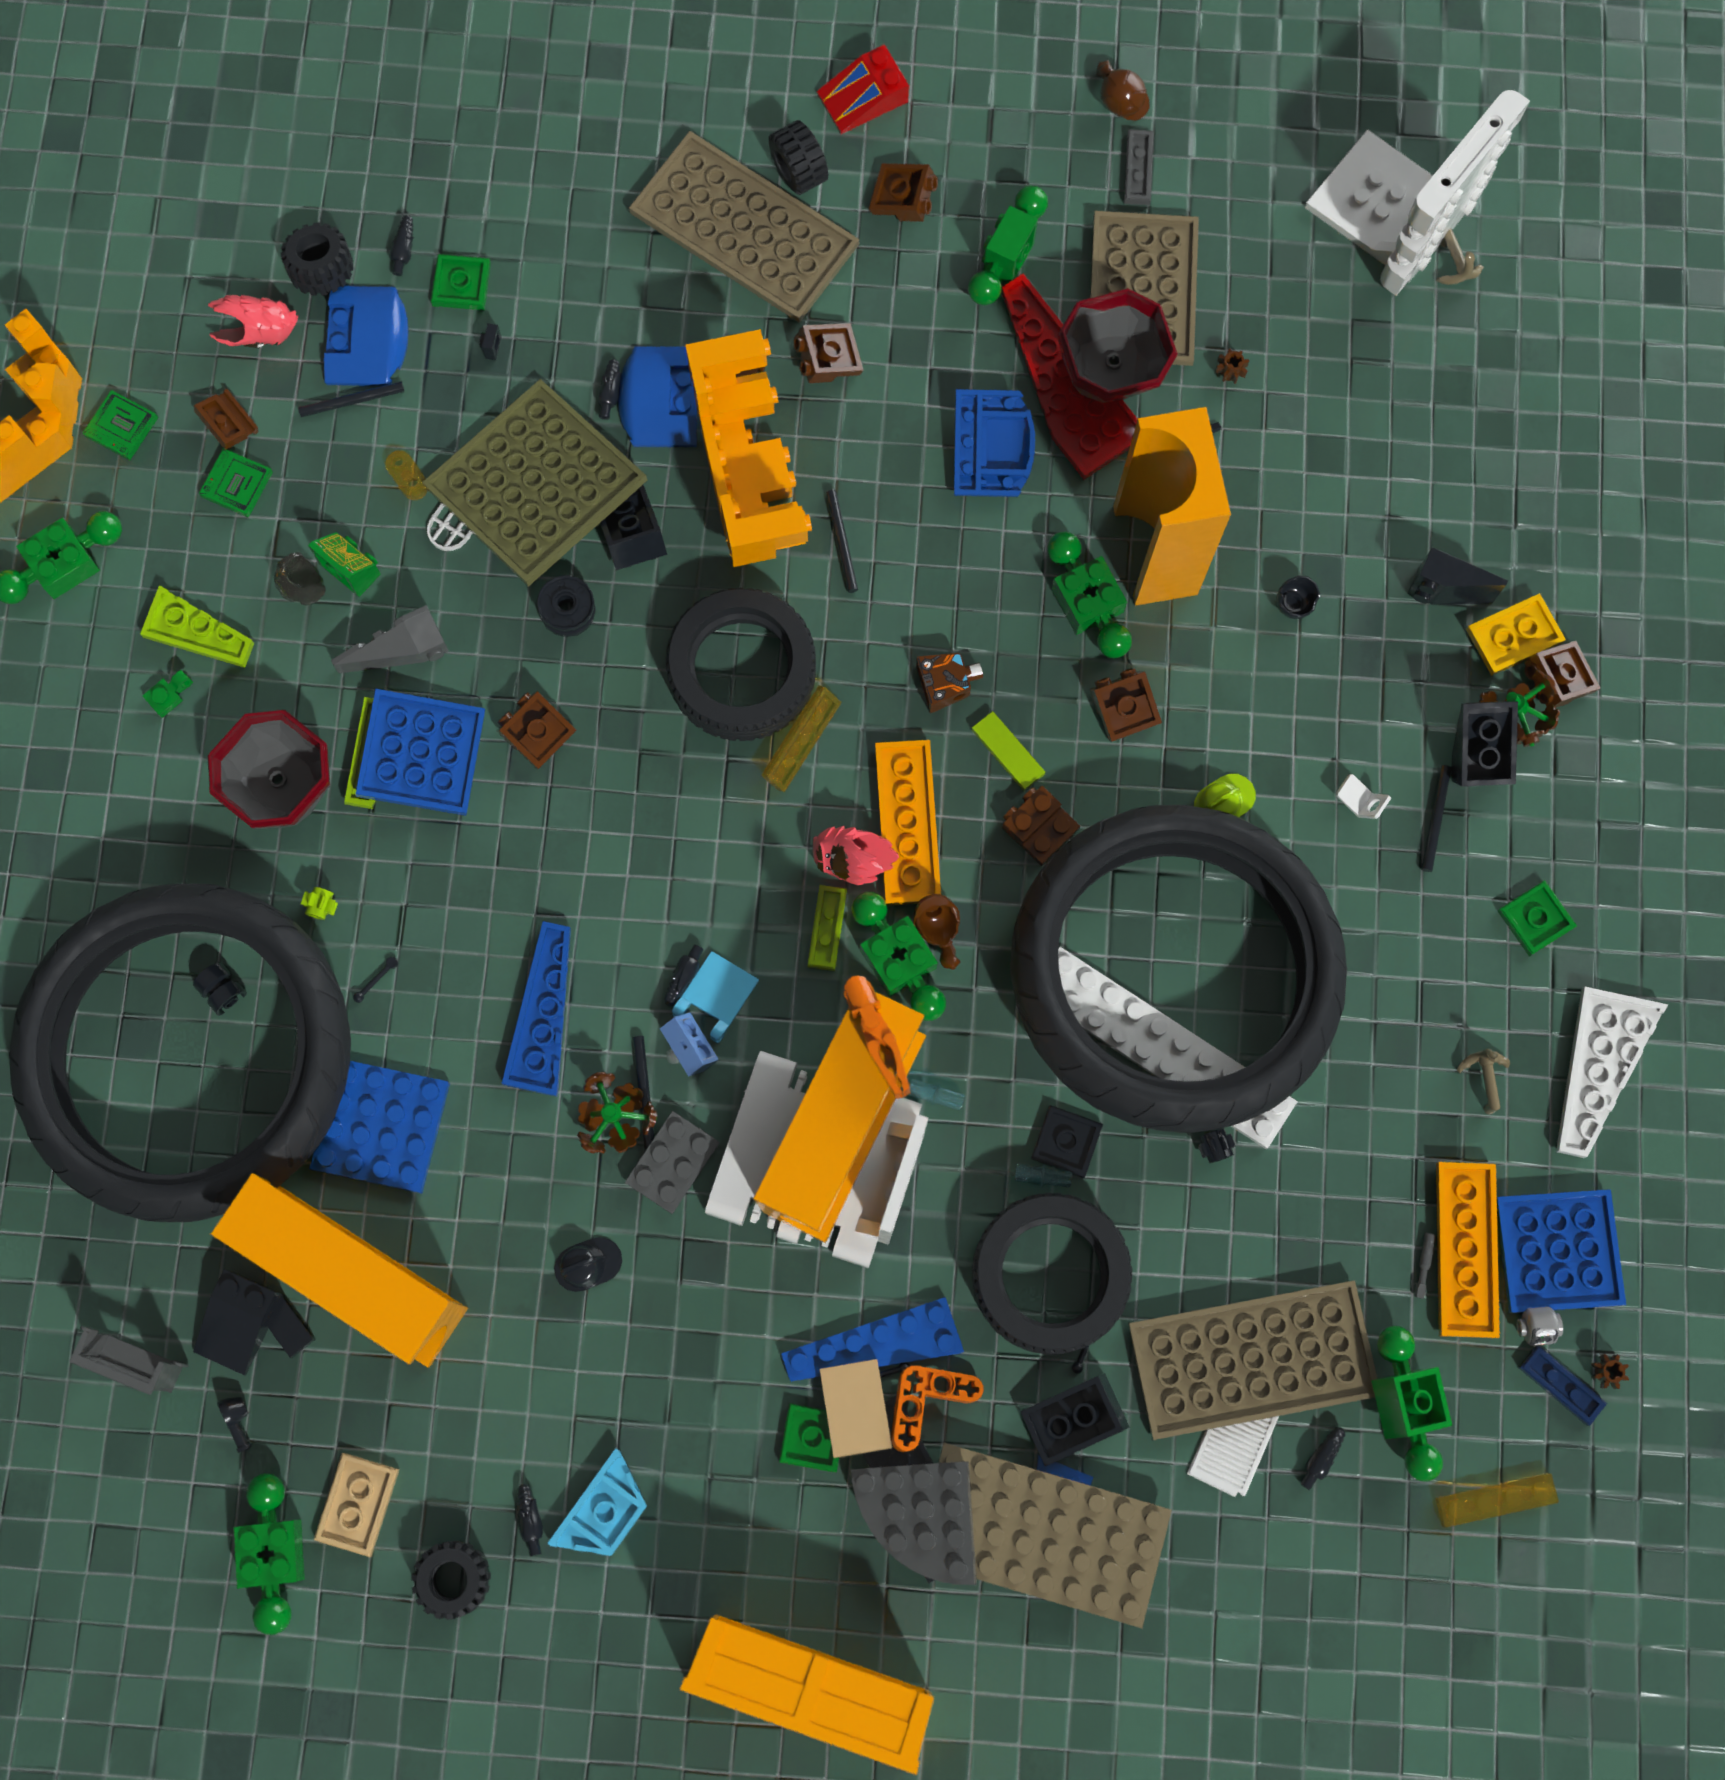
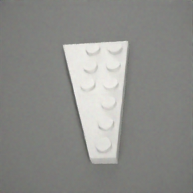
M1589 987L1581 989L1556 1152L1581 1158L1588 1157L1607 1116L1613 1110L1621 1090L1624 1089L1643 1053L1649 1037L1655 1031L1656 1024L1665 1012L1668 1004Z

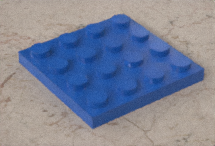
M375 689L356 797L466 816L485 708Z
M350 1061L347 1083L330 1129L314 1151L310 1169L422 1194L450 1083L448 1081Z
M1611 1189L1497 1197V1223L1509 1313L1525 1312L1528 1308L1536 1307L1566 1310L1626 1305Z

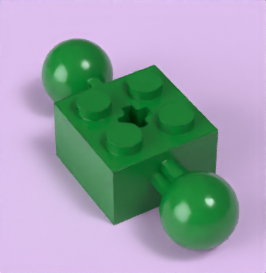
M1030 185L1022 188L1016 195L1015 208L1009 206L1005 214L1001 213L995 224L996 231L994 235L989 234L983 246V249L986 250L982 257L984 271L974 274L968 283L969 296L975 303L979 305L994 303L1001 294V282L1008 284L1017 277L1034 246L1038 218L1046 212L1048 207L1047 195L1040 187Z
M107 511L96 512L88 519L86 530L79 535H76L72 527L62 517L17 545V549L28 566L21 571L7 569L0 572V601L6 604L21 602L28 594L29 585L36 580L40 582L43 589L53 599H56L99 572L100 569L86 549L94 544L109 546L117 542L122 534V525L118 517Z
M1066 531L1056 533L1048 542L1047 553L1053 563L1065 566L1068 572L1054 578L1051 590L1072 629L1078 635L1098 626L1100 632L1097 637V645L1102 654L1109 658L1124 656L1131 648L1132 636L1125 626L1114 623L1112 620L1113 617L1124 613L1127 600L1103 556L1082 565L1079 560L1082 547L1078 537Z
M870 891L859 894L852 904L853 918L860 925L871 927L875 933V936L860 944V952L885 992L891 997L904 988L909 987L913 994L910 1001L911 1009L923 1014V1021L938 1019L946 1009L945 995L939 988L926 985L922 978L936 970L938 962L909 916H906L889 926L885 919L887 904L884 898L878 893ZM894 953H904V960L893 959Z
M1390 1326L1380 1333L1377 1340V1348L1380 1355L1386 1361L1392 1363L1395 1375L1371 1380L1385 1439L1409 1437L1411 1448L1405 1455L1406 1470L1410 1476L1418 1481H1431L1441 1473L1443 1458L1437 1448L1428 1444L1426 1432L1452 1426L1439 1367L1411 1371L1408 1360L1415 1351V1340L1407 1329L1401 1326Z
M268 1473L253 1478L246 1491L249 1505L258 1511V1524L234 1527L237 1589L261 1586L262 1599L254 1607L252 1614L253 1623L261 1633L276 1635L287 1628L292 1616L289 1603L280 1597L279 1584L305 1580L302 1520L276 1522V1508L283 1502L285 1487L277 1476ZM267 1548L270 1551L274 1550V1556L270 1557L269 1560L265 1557Z

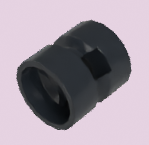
M221 962L212 964L204 969L193 981V986L203 998L209 997L207 1003L218 1016L225 1013L222 1010L223 1007L228 1009L236 1004L239 1000L237 997L239 994L243 998L247 995V992L238 981L233 982L231 980L232 974Z

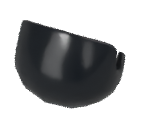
M1297 575L1288 579L1279 588L1276 598L1277 607L1288 618L1300 620L1315 610L1317 601L1320 598V591L1316 582L1308 576Z

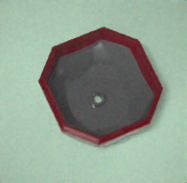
M1129 288L1077 302L1058 334L1063 361L1073 386L1081 395L1102 403L1126 399L1160 387L1178 355L1162 306ZM1116 360L1118 364L1112 365L1109 361Z
M286 710L244 714L208 754L210 794L252 829L296 826L311 814L330 787L327 743ZM277 777H283L280 784L274 783Z

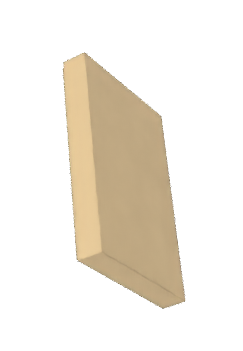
M878 1360L820 1369L833 1457L839 1458L891 1449L892 1444Z
M342 1453L314 1540L371 1557L400 1469Z

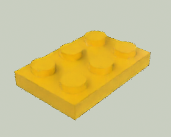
M1540 593L1473 623L1466 628L1491 676L1528 660L1538 652L1554 648L1566 640Z

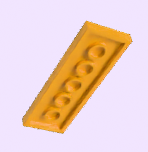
M930 740L875 743L881 837L889 840L892 844L891 848L899 855V858L892 863L893 868L884 871L885 902L887 906L918 904L921 899L928 895L941 894Z
M1436 1163L1439 1336L1500 1338L1496 1164Z

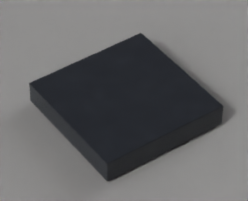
M1049 1105L1031 1159L1085 1178L1103 1124Z

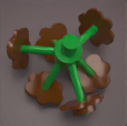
M1537 670L1532 676V679L1536 682L1534 689L1529 691L1527 684L1520 683L1516 688H1510L1507 691L1505 700L1518 701V717L1521 725L1517 723V745L1523 743L1524 747H1533L1534 744L1540 742L1539 737L1547 734L1549 730H1553L1559 721L1560 710L1556 709V706L1553 704L1548 705L1545 711L1539 712L1534 709L1536 705L1534 699L1538 692L1545 694L1548 698L1557 694L1552 677L1540 670ZM1494 691L1481 693L1479 702L1499 701L1496 700L1497 697ZM1527 712L1539 719L1535 724L1536 732H1530L1524 716Z
M594 1073L586 1079V1085L583 1087L584 1091H590L591 1094L600 1092L604 1104H599L597 1099H590L589 1102L584 1101L578 1105V1112L580 1113L577 1118L578 1122L584 1124L585 1129L589 1132L596 1130L593 1136L583 1132H578L577 1134L580 1138L581 1147L592 1154L598 1152L605 1153V1145L598 1138L608 1123L615 1126L609 1132L611 1138L608 1140V1144L610 1147H614L617 1152L622 1153L628 1147H634L637 1144L636 1139L639 1137L640 1132L638 1128L630 1127L628 1123L621 1126L619 1122L621 1117L642 1120L641 1128L644 1135L648 1134L649 1128L655 1126L657 1120V1112L649 1101L644 1107L642 1114L633 1113L635 1110L642 1108L640 1100L643 1098V1092L639 1088H633L631 1083L617 1086L613 1091L616 1099L614 1103L610 1102L605 1089L609 1088L611 1082L615 1079L612 1073Z

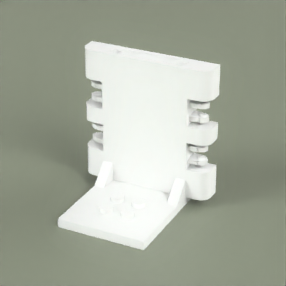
M1513 90L1502 92L1434 175H1431L1367 130L1308 200L1305 208L1382 262L1385 267L1380 277L1381 284L1397 296L1419 270L1423 271L1432 259L1431 255L1439 247L1450 228L1453 230L1465 214L1468 216L1477 204L1476 200L1488 185L1498 163L1496 160L1505 151L1511 140V131L1521 120L1530 100Z
M760 1051L705 1210L707 1215L743 1226L751 1200H754L806 1094L801 1092L807 1080V1072L801 1070L795 1088H790L797 1068V1062ZM906 1098L895 1100L827 1242H822L821 1246L828 1248L834 1228H840L832 1257L869 1269L877 1242L889 1245L928 1122L927 1117L919 1115L922 1107L921 1103ZM755 1203L750 1222L756 1224L761 1216V1209L757 1203ZM769 1216L767 1228L773 1229L777 1219ZM781 1222L777 1238L798 1244L801 1231ZM806 1234L804 1240L811 1242L814 1237Z

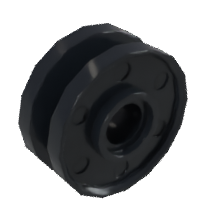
M569 575L558 576L546 582L539 592L537 605L540 618L545 627L555 635L563 637L577 636L586 631L594 621L596 608L593 593L589 586L581 579ZM565 602L573 604V607L569 610L560 609V606Z

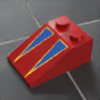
M884 44L861 55L817 90V95L840 134H843L909 102V84Z

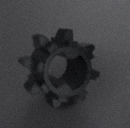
M1224 1128L1200 1137L1202 1144L1198 1145L1202 1158L1207 1157L1209 1164L1234 1155L1232 1148L1236 1145L1232 1135H1227Z

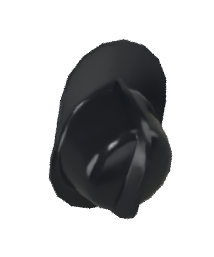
M598 1237L586 1240L561 1252L556 1259L554 1267L555 1277L566 1290L574 1292L587 1290L603 1284L617 1275L622 1265V1254L617 1244L610 1239Z

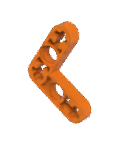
M910 1366L900 1373L891 1433L893 1447L900 1452H909L919 1444L925 1396L960 1403H972L979 1400L984 1390L981 1380L972 1375L922 1366ZM914 1372L915 1378L920 1379V1383L914 1385L913 1394L919 1393V1396H904V1392H909L911 1389V1382L906 1380V1377ZM941 1376L948 1381L949 1387L945 1393H940L935 1389L934 1380L936 1377ZM969 1382L971 1383V1388L976 1389V1393L971 1394L970 1397L967 1396V1391L959 1389L953 1395L955 1386L963 1387L968 1385ZM905 1401H912L916 1405L917 1411L913 1417H907L903 1414L902 1404ZM900 1421L905 1423L915 1422V1427L912 1425L908 1427L907 1435L912 1437V1442L907 1443L906 1446H903V1440L898 1438L899 1435L905 1432L906 1424L900 1425Z

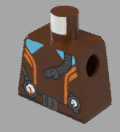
M960 653L920 656L916 659V668L930 713L970 696L971 691L969 682L983 678L980 663L964 666Z

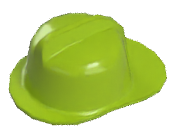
M1227 774L1204 787L1197 794L1194 807L1218 810L1240 817L1253 807L1256 800V791L1253 784L1246 777L1239 774Z

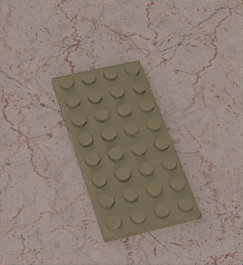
M689 131L629 207L630 214L799 323L859 246V239L691 131Z
M1355 1280L1128 1324L1152 1440L1375 1398L1371 1380L1377 1379Z
M943 1443L938 1463L969 1462L976 1579L1135 1627H1143L1172 1512L1171 1509Z

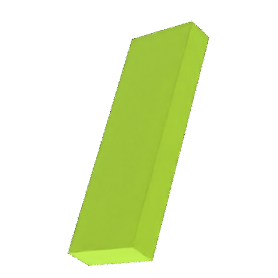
M993 711L972 727V732L1023 791L1027 790L1045 775L1046 772Z
M819 886L808 968L835 971L847 888Z

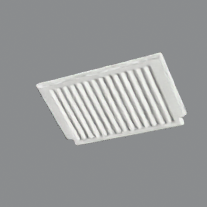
M1279 1416L1205 1430L1187 1474L1231 1496L1236 1497L1237 1492L1245 1496Z

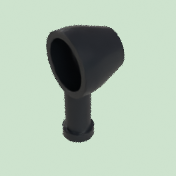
M242 1397L226 1398L218 1401L217 1405L237 1446V1452L239 1453L250 1448L251 1444L250 1442L248 1443L239 1423L248 1414Z

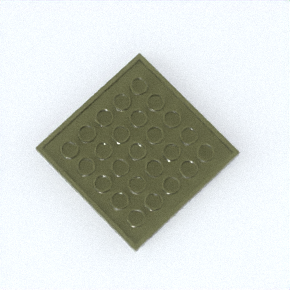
M540 379L422 483L442 505L529 587L648 479L636 465Z

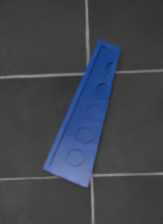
M542 922L501 1083L504 1086L554 1097L558 1096L571 928L568 926Z
M946 1297L781 1354L790 1382L821 1377L820 1369L875 1359L878 1360V1366L882 1367L960 1354L964 1352Z

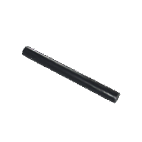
M401 381L300 406L298 409L300 416L305 417L402 393L405 390Z
M829 490L826 492L847 591L848 593L858 591L837 492L836 490Z
M1441 765L1421 869L1425 872L1433 871L1452 768L1448 765Z
M644 1036L633 1037L637 1083L638 1088L643 1092V1098L640 1100L642 1102V1108L640 1109L642 1114L644 1107L648 1101L651 1102ZM654 1127L649 1128L647 1135L643 1134L644 1149H647L655 1138Z

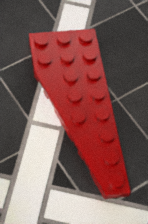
M1021 274L1003 286L1001 292L1052 440L1083 480H1085L1129 450L1138 418L1123 399L1102 403L1085 397L1077 391L1065 367L1059 345L1058 334L1064 324L1027 277Z

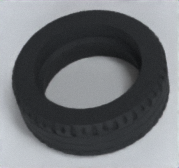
M753 588L720 590L695 602L694 606L689 607L680 617V621H677L666 649L667 676L672 695L679 709L696 727L703 728L704 732L712 736H720L721 739H728L730 741L737 739L740 741H752L755 738L762 739L773 735V732H779L786 728L789 722L794 721L801 714L802 708L806 707L816 679L815 646L810 630L800 614L796 613L792 606L784 600L781 601L776 595L774 596L769 592L764 593L762 590H755ZM738 623L758 625L773 632L782 642L788 658L787 675L778 692L764 702L746 707L728 706L714 701L701 688L695 673V659L701 643L714 631Z
M1045 1193L1020 1199L1002 1210L991 1221L976 1247L972 1265V1281L979 1309L984 1318L989 1322V1325L1011 1344L1026 1351L1054 1355L1082 1349L1099 1340L1114 1326L1121 1317L1131 1292L1132 1266L1129 1249L1124 1242L1125 1239L1118 1227H1115L1114 1222L1104 1212H1101L1098 1207L1090 1202L1081 1200V1198L1068 1194L1062 1195L1061 1193ZM1045 1224L1061 1225L1078 1232L1090 1243L1100 1265V1285L1092 1304L1075 1319L1058 1324L1038 1322L1022 1314L1010 1301L1002 1278L1004 1258L1012 1242L1026 1230Z

